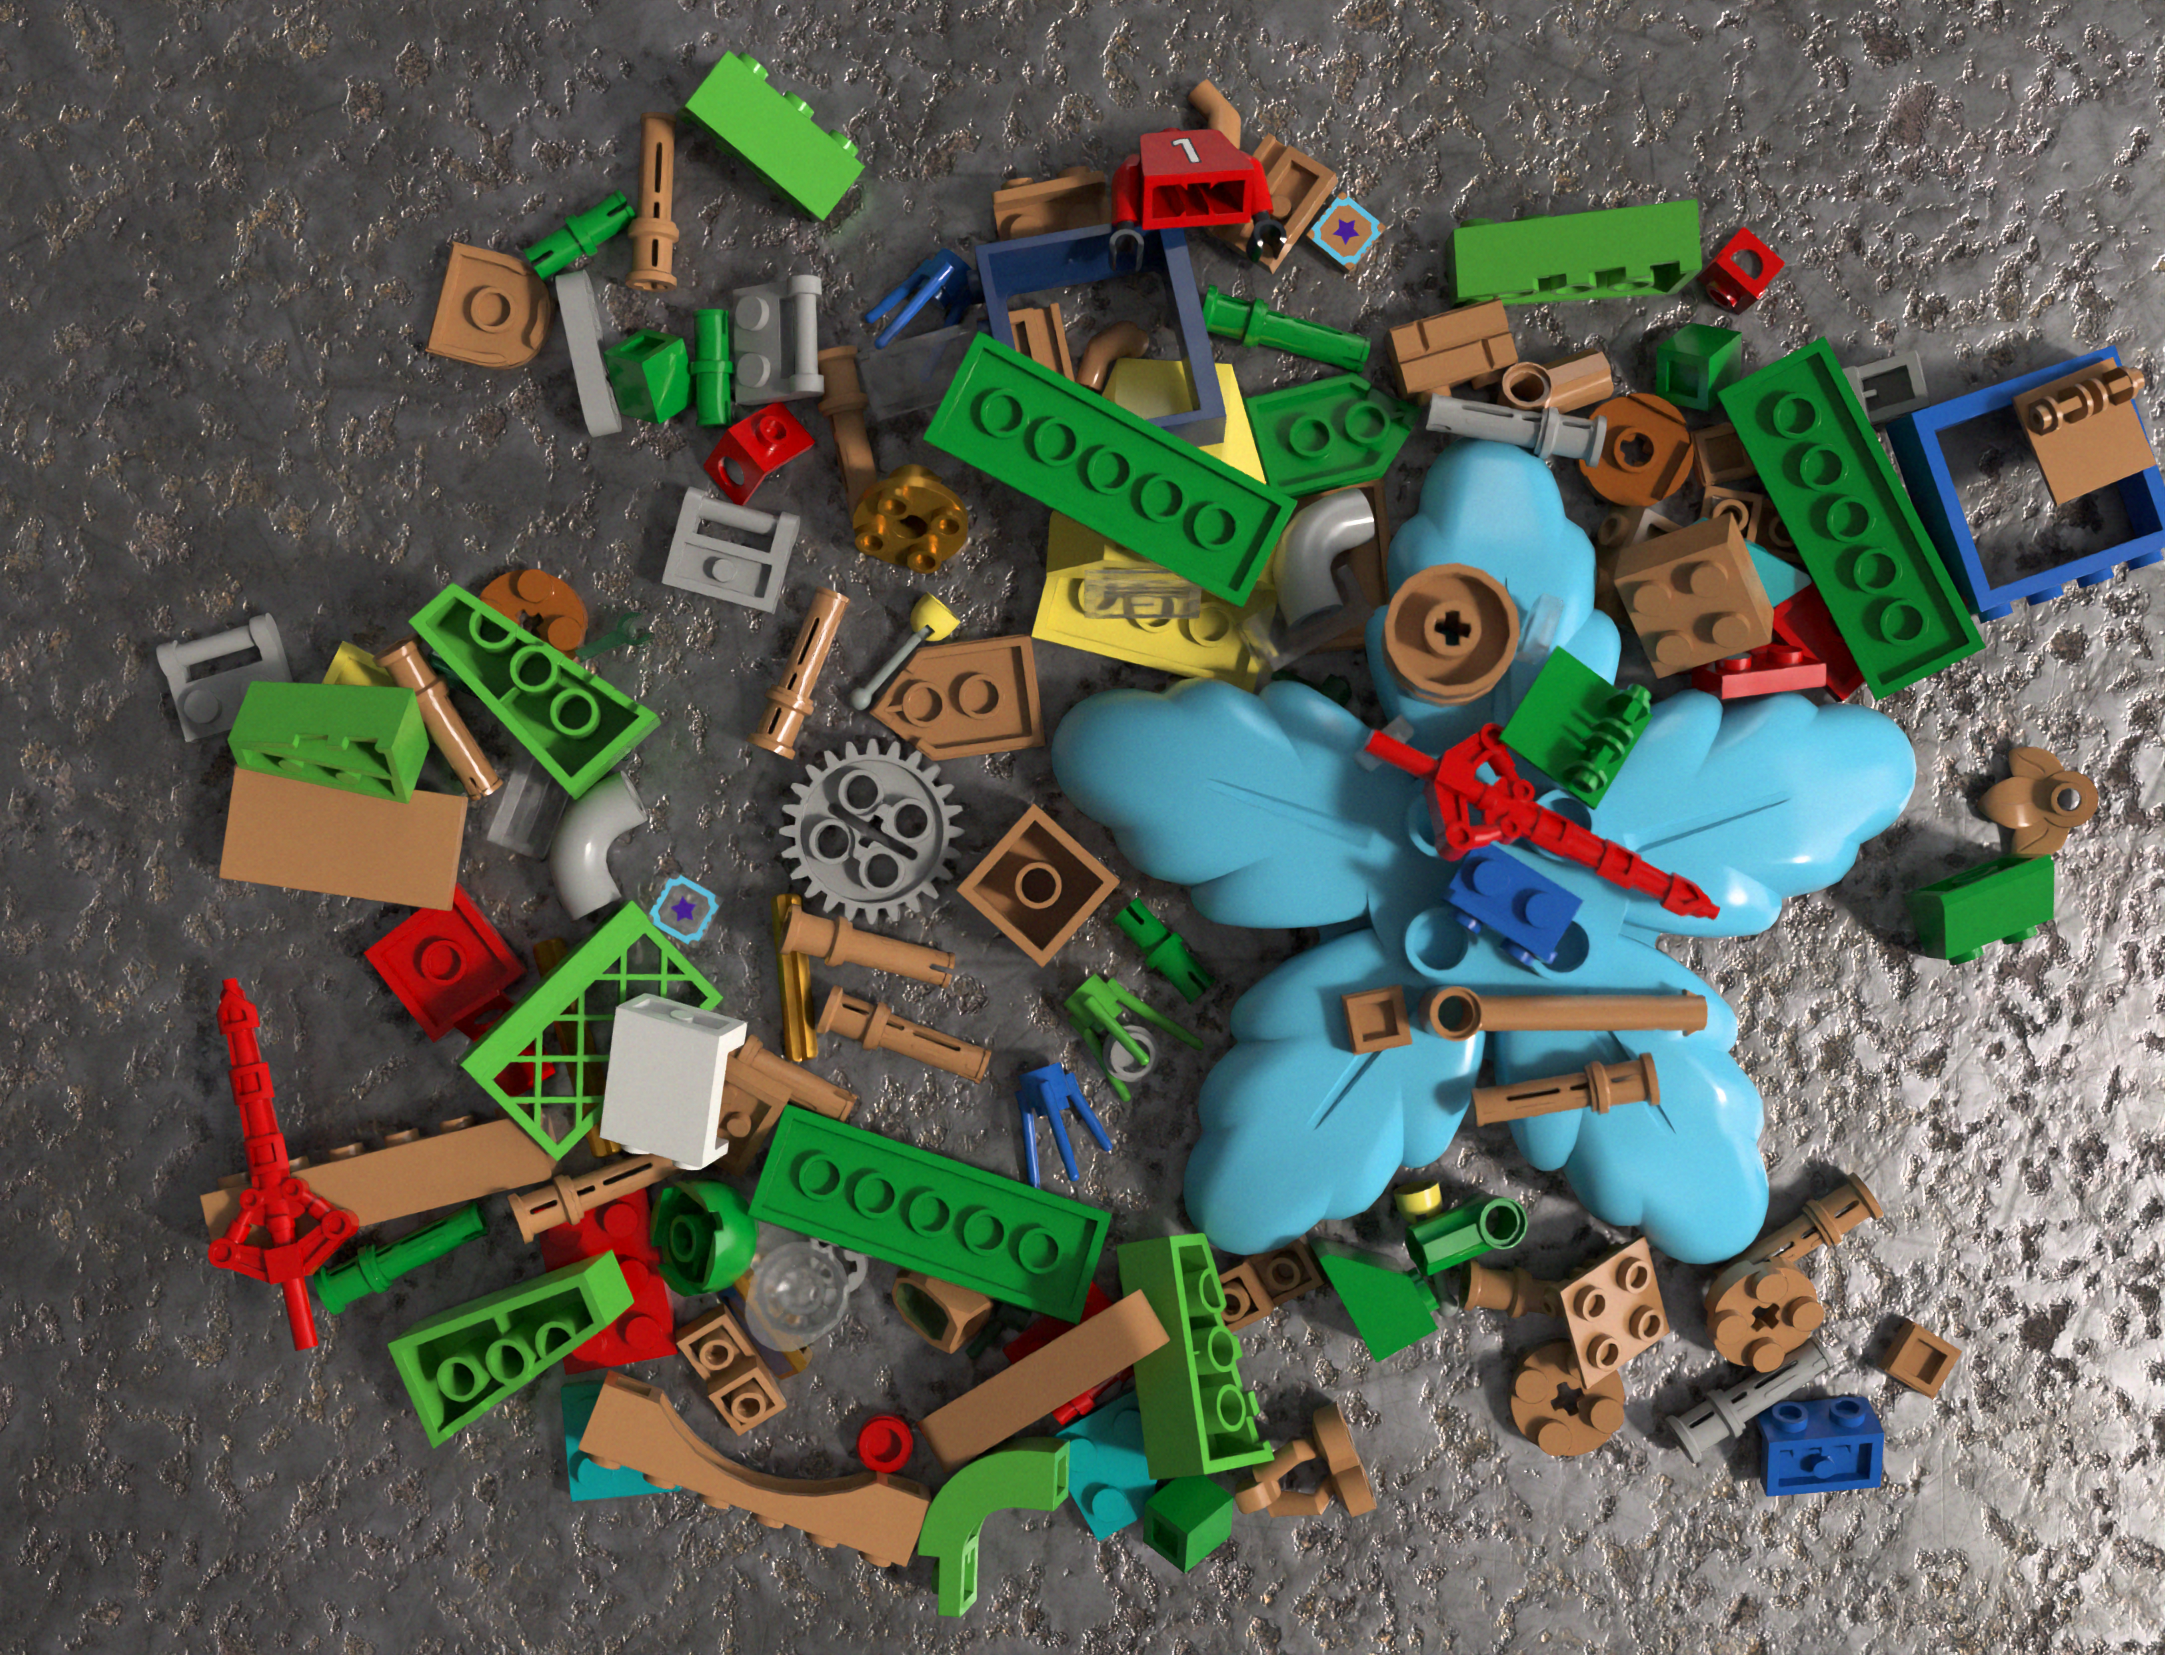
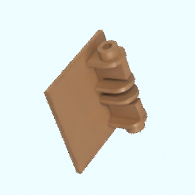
M2111 357L2011 398L2054 506L2157 465L2131 402V399L2137 396L2138 390L2142 389L2145 384L2144 376L2138 368L2117 367L2114 358Z
M1642 1234L1630 1242L1623 1244L1618 1242L1612 1243L1608 1246L1607 1251L1596 1259H1588L1582 1264V1268L1576 1267L1571 1270L1569 1274L1570 1280L1565 1278L1558 1284L1547 1286L1544 1289V1296L1539 1300L1540 1306L1550 1318H1555L1556 1316L1564 1318L1582 1386L1585 1389L1590 1388L1670 1333L1646 1237Z

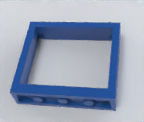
M2115 345L1922 409L1885 425L1911 503L1969 615L1978 614L1981 624L2013 613L2010 602L2026 597L2028 605L2033 606L2064 595L2061 584L2076 579L2080 589L2114 577L2111 566L2126 561L2128 569L2131 571L2164 560L2161 549L2165 548V485L2158 466L2154 465L2116 481L2136 539L1990 590L1936 436V432L2013 407L2011 398L2111 357L2114 358L2117 367L2122 366ZM2131 399L2134 410L2137 414L2143 432L2150 446L2135 400Z

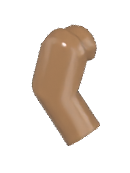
M1208 79L1204 80L1190 93L1187 100L1208 122L1207 129L1221 131L1239 150L1241 118L1237 110Z
M1120 320L1092 336L1087 344L1075 383L1094 393L1100 394L1112 361L1123 355L1129 358H1139L1145 353L1149 344L1146 331L1137 328L1135 322Z

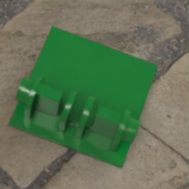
M1557 645L1497 740L1582 803L1595 810L1653 716L1649 713L1651 706L1648 701L1651 698V694L1644 687L1637 684H1631L1627 690L1619 691Z

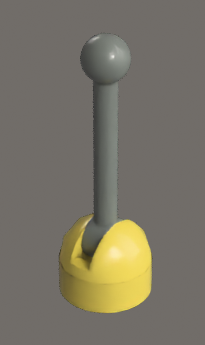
M927 591L911 612L910 623L913 633L863 688H856L851 692L849 696L851 706L856 710L867 709L872 702L871 695L921 640H942L950 635L961 621L943 603Z
M1418 1180L1404 1184L1393 1191L1401 1216L1411 1224L1440 1214L1443 1208L1442 1195L1437 1180ZM1442 1270L1433 1274L1438 1293L1436 1301L1440 1307L1436 1311L1443 1317H1451L1458 1310V1302L1455 1297L1449 1294L1444 1271Z

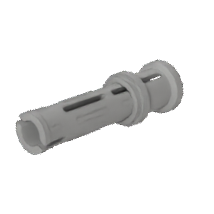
M1432 393L1425 430L1448 432L1471 438L1532 448V453L1537 454L1538 458L1548 459L1551 454L1585 460L1587 467L1596 468L1604 444L1607 417L1597 415L1594 420L1562 415L1559 414L1558 408L1548 406L1547 409L1542 408L1540 413L1523 411Z
M1813 1335L1798 1349L1786 1355L1783 1363L1776 1370L1770 1372L1758 1371L1726 1392H1723L1721 1389L1716 1391L1712 1389L1706 1393V1401L1678 1418L1670 1415L1665 1419V1423L1691 1463L1696 1464L1701 1460V1453L1729 1435L1735 1439L1742 1435V1431L1746 1429L1744 1422L1779 1400L1784 1399L1827 1370L1835 1368L1834 1361L1820 1340Z

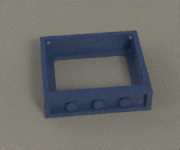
M1111 223L974 246L976 269L966 271L971 304H982L986 319L976 321L977 332L980 331L1014 350L1016 348L1006 304L1011 296L1145 272L1158 273L1163 279L1193 411L1145 420L1195 447L1224 443L1227 415L1183 227L1142 230L1141 224L1135 227V231L1141 235L1144 242L1143 262L1138 272H1135L1136 257L1126 251L1116 255L1115 271L1110 269L1108 264L1109 241L1111 236L1117 232V227L1112 226Z

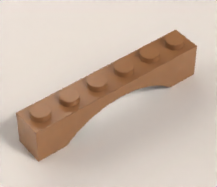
M608 1370L578 1450L588 1453L587 1458L591 1462L601 1467L618 1470L621 1465L642 1472V1478L654 1486L663 1489H674L678 1485L698 1492L697 1498L707 1505L720 1509H728L730 1504L751 1511V1517L765 1526L782 1528L784 1524L806 1531V1538L818 1545L835 1548L838 1543L859 1550L858 1554L862 1559L881 1567H889L891 1562L904 1567L907 1566L931 1505L930 1488L928 1485L892 1472L881 1473L868 1469L844 1477L823 1480L784 1479L753 1471L724 1457L701 1440L677 1414L663 1389Z

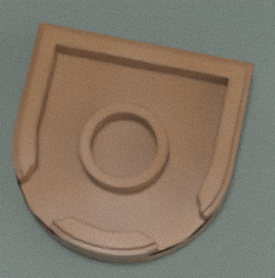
M453 241L425 352L432 356L489 370H508L527 363L544 348L553 329L555 310L548 286L542 281L535 270L518 258Z

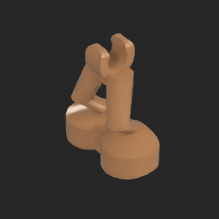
M1337 1401L1314 1410L1312 1417L1314 1438L1293 1440L1273 1451L1275 1460L1253 1464L1252 1471L1254 1476L1239 1481L1236 1484L1235 1501L1242 1514H1250L1266 1507L1270 1517L1273 1518L1322 1515L1335 1493L1340 1504L1351 1517L1377 1509V1502ZM1317 1457H1322L1328 1462L1329 1473L1314 1493L1282 1491L1279 1478L1300 1462Z

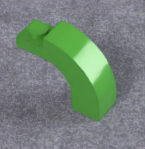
M1025 1437L1003 1442L979 1454L942 1487L926 1514L918 1545V1555L940 1557V1559L935 1561L931 1577L932 1592L938 1595V1615L960 1618L977 1600L979 1535L988 1514L1005 1508L1054 1511L1068 1497L1070 1439Z

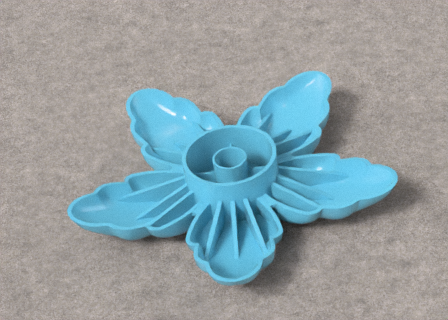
M1466 436L1455 440L1438 455L1428 470L1420 493L1418 513L1400 526L1390 543L1386 564L1390 603L1393 596L1408 578L1432 565L1461 563L1482 569L1504 585L1518 611L1520 628L1518 644L1519 648L1523 646V649L1518 655H1514L1513 661L1505 674L1488 694L1464 706L1439 708L1415 701L1395 685L1383 663L1380 639L1390 604L1380 606L1371 613L1365 626L1364 640L1369 669L1376 693L1392 730L1390 737L1436 760L1446 750L1476 734L1487 723H1496L1504 728L1557 645L1613 686L1621 651L1620 634L1612 618L1604 611L1594 608L1597 580L1595 548L1584 530L1565 517L1560 491L1551 470L1543 458H1538L1537 454H1533L1532 448ZM1541 595V598H1540L1541 601H1540L1539 606H1538V603H1537V604L1533 607L1534 602H1535V601L1539 598V596ZM1530 617H1532L1531 622H1530L1529 629L1527 630V632H1526V634H1525L1524 632H1525V630H1526V628H1527V625H1528V623H1529ZM1442 630L1439 632L1445 636V645L1456 646L1459 638L1452 630ZM1198 676L1176 681L1160 693L1138 688L1111 689L1095 693L1078 702L1062 718L1054 733L1051 749L1053 772L1061 790L1078 810L1091 820L1112 829L1118 850L1132 867L1152 878L1191 887V900L1194 908L1204 918L1214 923L1245 928L1268 929L1316 927L1320 935L1317 944L1287 959L1262 977L1237 1000L1231 1011L1229 1022L1231 1033L1238 1042L1211 1069L1200 1089L1198 1115L1203 1133L1191 1151L1184 1173L1183 1195L1185 1207L1194 1228L1199 1233L1206 1235L1208 1243L1223 1251L1240 1255L1264 1254L1285 1247L1295 1241L1321 1219L1342 1220L1366 1211L1383 1193L1399 1165L1407 1168H1422L1434 1162L1448 1149L1469 1106L1471 1089L1476 1086L1482 1059L1492 1061L1496 1085L1500 1086L1532 1079L1583 1072V1066L1588 1065V1062L1599 1060L1602 1065L1638 1060L1640 1053L1650 1052L1659 1082L1660 1105L1649 1106L1646 1101L1612 1106L1609 1113L1600 1115L1597 1112L1592 1113L1590 1107L1536 1117L1507 1120L1508 1127L1520 1154L1531 1166L1541 1171H1554L1562 1168L1578 1200L1594 1217L1614 1226H1635L1642 1235H1645L1646 1240L1667 1256L1685 1263L1708 1265L1724 1262L1740 1254L1755 1240L1764 1224L1769 1205V1184L1766 1169L1756 1145L1764 1126L1763 1100L1751 1079L1728 1053L1734 1046L1738 1035L1737 1019L1731 1006L1703 979L1667 954L1655 949V941L1661 933L1701 938H1730L1757 935L1769 929L1777 921L1782 910V899L1817 892L1839 882L1854 865L1860 844L1879 835L1893 824L1909 802L1915 786L1917 768L1914 750L1907 735L1891 718L1876 709L1860 704L1831 703L1815 706L1803 695L1783 691L1743 696L1721 705L1718 698L1695 688L1685 689L1651 707L1649 711L1653 715L1595 810L1582 803L1507 747L1506 750L1516 765L1514 770L1519 778L1527 780L1534 787L1535 795L1532 801L1574 821L1576 825L1604 840L1608 838L1641 855V860L1669 875L1673 871L1695 882L1708 895L1712 903L1720 907L1719 914L1714 920L1706 917L1696 918L1691 915L1680 917L1662 908L1659 900L1633 888L1626 890L1596 875L1594 870L1564 856L1561 857L1521 836L1509 845L1493 841L1490 843L1584 900L1553 951L1557 955L1553 962L1548 964L1535 958L1532 965L1528 967L1498 948L1504 938L1483 926L1477 935L1446 916L1452 906L1439 899V896L1465 855L1457 861H1448L1437 853L1435 848L1436 837L1425 795L1421 794L1426 781L1364 751V744L1372 730L1328 697L1305 684L1290 680L1274 681L1263 687L1257 696L1223 680ZM1488 762L1481 765L1476 770L1474 779L1491 785L1501 778L1496 777ZM1467 802L1469 825L1482 824V812L1473 808V805ZM1400 984L1413 1044L1354 1056L1351 1051L1340 995ZM1438 985L1464 987L1476 995L1660 996L1682 995V990L1686 989L1696 995L1705 996L1708 1006V1021L1704 1031H1696L1687 1037L1682 1035V1031L1662 1030L1478 1031L1473 1037L1465 1041L1455 1042L1437 1038L1427 1033L1418 1019V1005L1422 996L1429 989ZM1454 996L1444 999L1438 1008L1440 1024L1446 1030L1452 1029L1460 1023L1463 1017L1462 1004Z

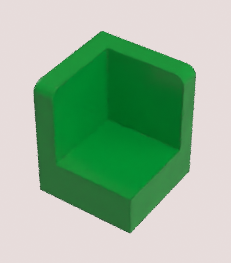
M1697 323L1687 324L1657 347L1656 396L1671 404L1709 411L1720 402L1716 395L1717 392L1740 381L1742 332Z
M643 328L603 353L617 403L622 414L660 425L696 401V385L693 376L690 375V363L683 338Z
M1205 1475L1177 1477L1145 1502L1143 1542L1185 1574L1230 1536L1234 1497Z

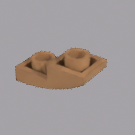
M1706 485L1699 519L1702 517L1712 519L1732 512L1743 539L1746 538L1764 547L1768 553L1791 565L1795 563L1805 567L1771 500L1763 499L1764 495Z
M1305 1234L1285 1247L1264 1254L1246 1255L1217 1272L1227 1302L1226 1307L1221 1312L1224 1326L1233 1333L1271 1315L1275 1307L1326 1282L1328 1275Z
M724 1303L675 1332L676 1344L706 1382L708 1397L738 1436L787 1407L786 1400L765 1363Z

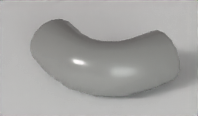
M1353 487L1330 494L1300 510L1278 539L1272 574L1279 606L1291 630H1301L1320 624L1343 609L1342 601L1332 580L1331 562L1338 553L1367 544L1374 537L1375 525L1373 514L1365 495L1358 488Z
M622 770L596 782L577 800L571 801L553 831L549 868L558 899L571 923L622 898L607 867V850L612 841L620 834L648 820L645 808L636 789Z

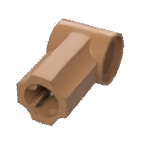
M1594 347L1543 365L1532 362L1517 363L1511 366L1503 375L1496 405L1540 413L1542 408L1547 409L1548 406L1558 408L1559 414H1563L1611 397L1614 390L1611 367L1603 352L1596 351ZM1515 397H1527L1531 399L1533 402H1523L1516 399Z

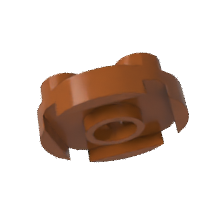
M1634 393L1616 397L1600 405L1587 418L1590 420H1594L1597 415L1607 417L1606 434L1601 456L1596 468L1587 467L1585 460L1576 459L1575 470L1578 477L1585 482L1590 492L1598 499L1613 507L1632 506L1649 508L1675 493L1684 483L1693 463V442L1690 443L1689 434L1684 427L1687 423L1682 414L1671 403L1652 394ZM1635 437H1638L1644 441L1642 451L1649 456L1646 463L1637 461L1631 466L1624 461L1625 454L1620 451L1621 442L1630 443Z
M539 569L515 570L496 578L483 590L479 600L512 620L518 626L521 625L519 617L525 612L531 617L540 614L543 617L544 623L538 627V632L541 635L539 639L563 653L573 662H578L584 650L582 646L586 639V630H588V615L582 599L568 583Z

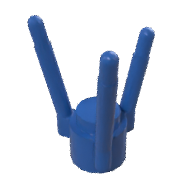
M941 248L932 261L926 258L909 278L865 315L867 323H874L916 288L919 290L875 340V348L882 350L896 337L928 300L941 309H944L948 303L952 304L951 310L921 374L920 381L924 385L931 382L963 312L971 303L966 271L972 270V268L959 256L946 248Z
M1061 1062L1019 1075L1018 1078L1022 1090L1014 1093L1021 1113L1028 1186L1040 1189L1033 1107L1037 1118L1047 1115L1068 1179L1073 1182L1079 1179V1172L1059 1112L1070 1107L1066 1096L1070 1097L1101 1148L1109 1152L1113 1145L1081 1093L1074 1072L1065 1075Z

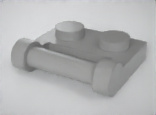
M797 275L788 277L786 281L733 290L736 403L754 406L824 395V376L818 374L816 299L822 297L820 277ZM793 311H794V346H793ZM794 349H795V375H794Z
M690 486L683 500L661 583L665 586L774 615L790 554L798 535L800 515L785 511L781 513V516L710 498L706 490ZM702 519L772 537L774 539L770 553L697 534L699 523Z
M269 613L250 618L248 625L184 644L174 640L157 645L156 648L158 662L162 671L167 676L186 743H197L230 733L251 681L293 683L278 628ZM253 646H257L260 650L263 661L193 681L189 665Z

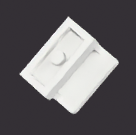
M648 993L639 995L616 1006L600 1138L620 1143L621 1148L630 1153H652L671 1159V1163L674 1166L686 1170L702 1169L725 1155L728 1151L729 1141L716 1136L727 1056L729 1052L744 1044L747 1022Z

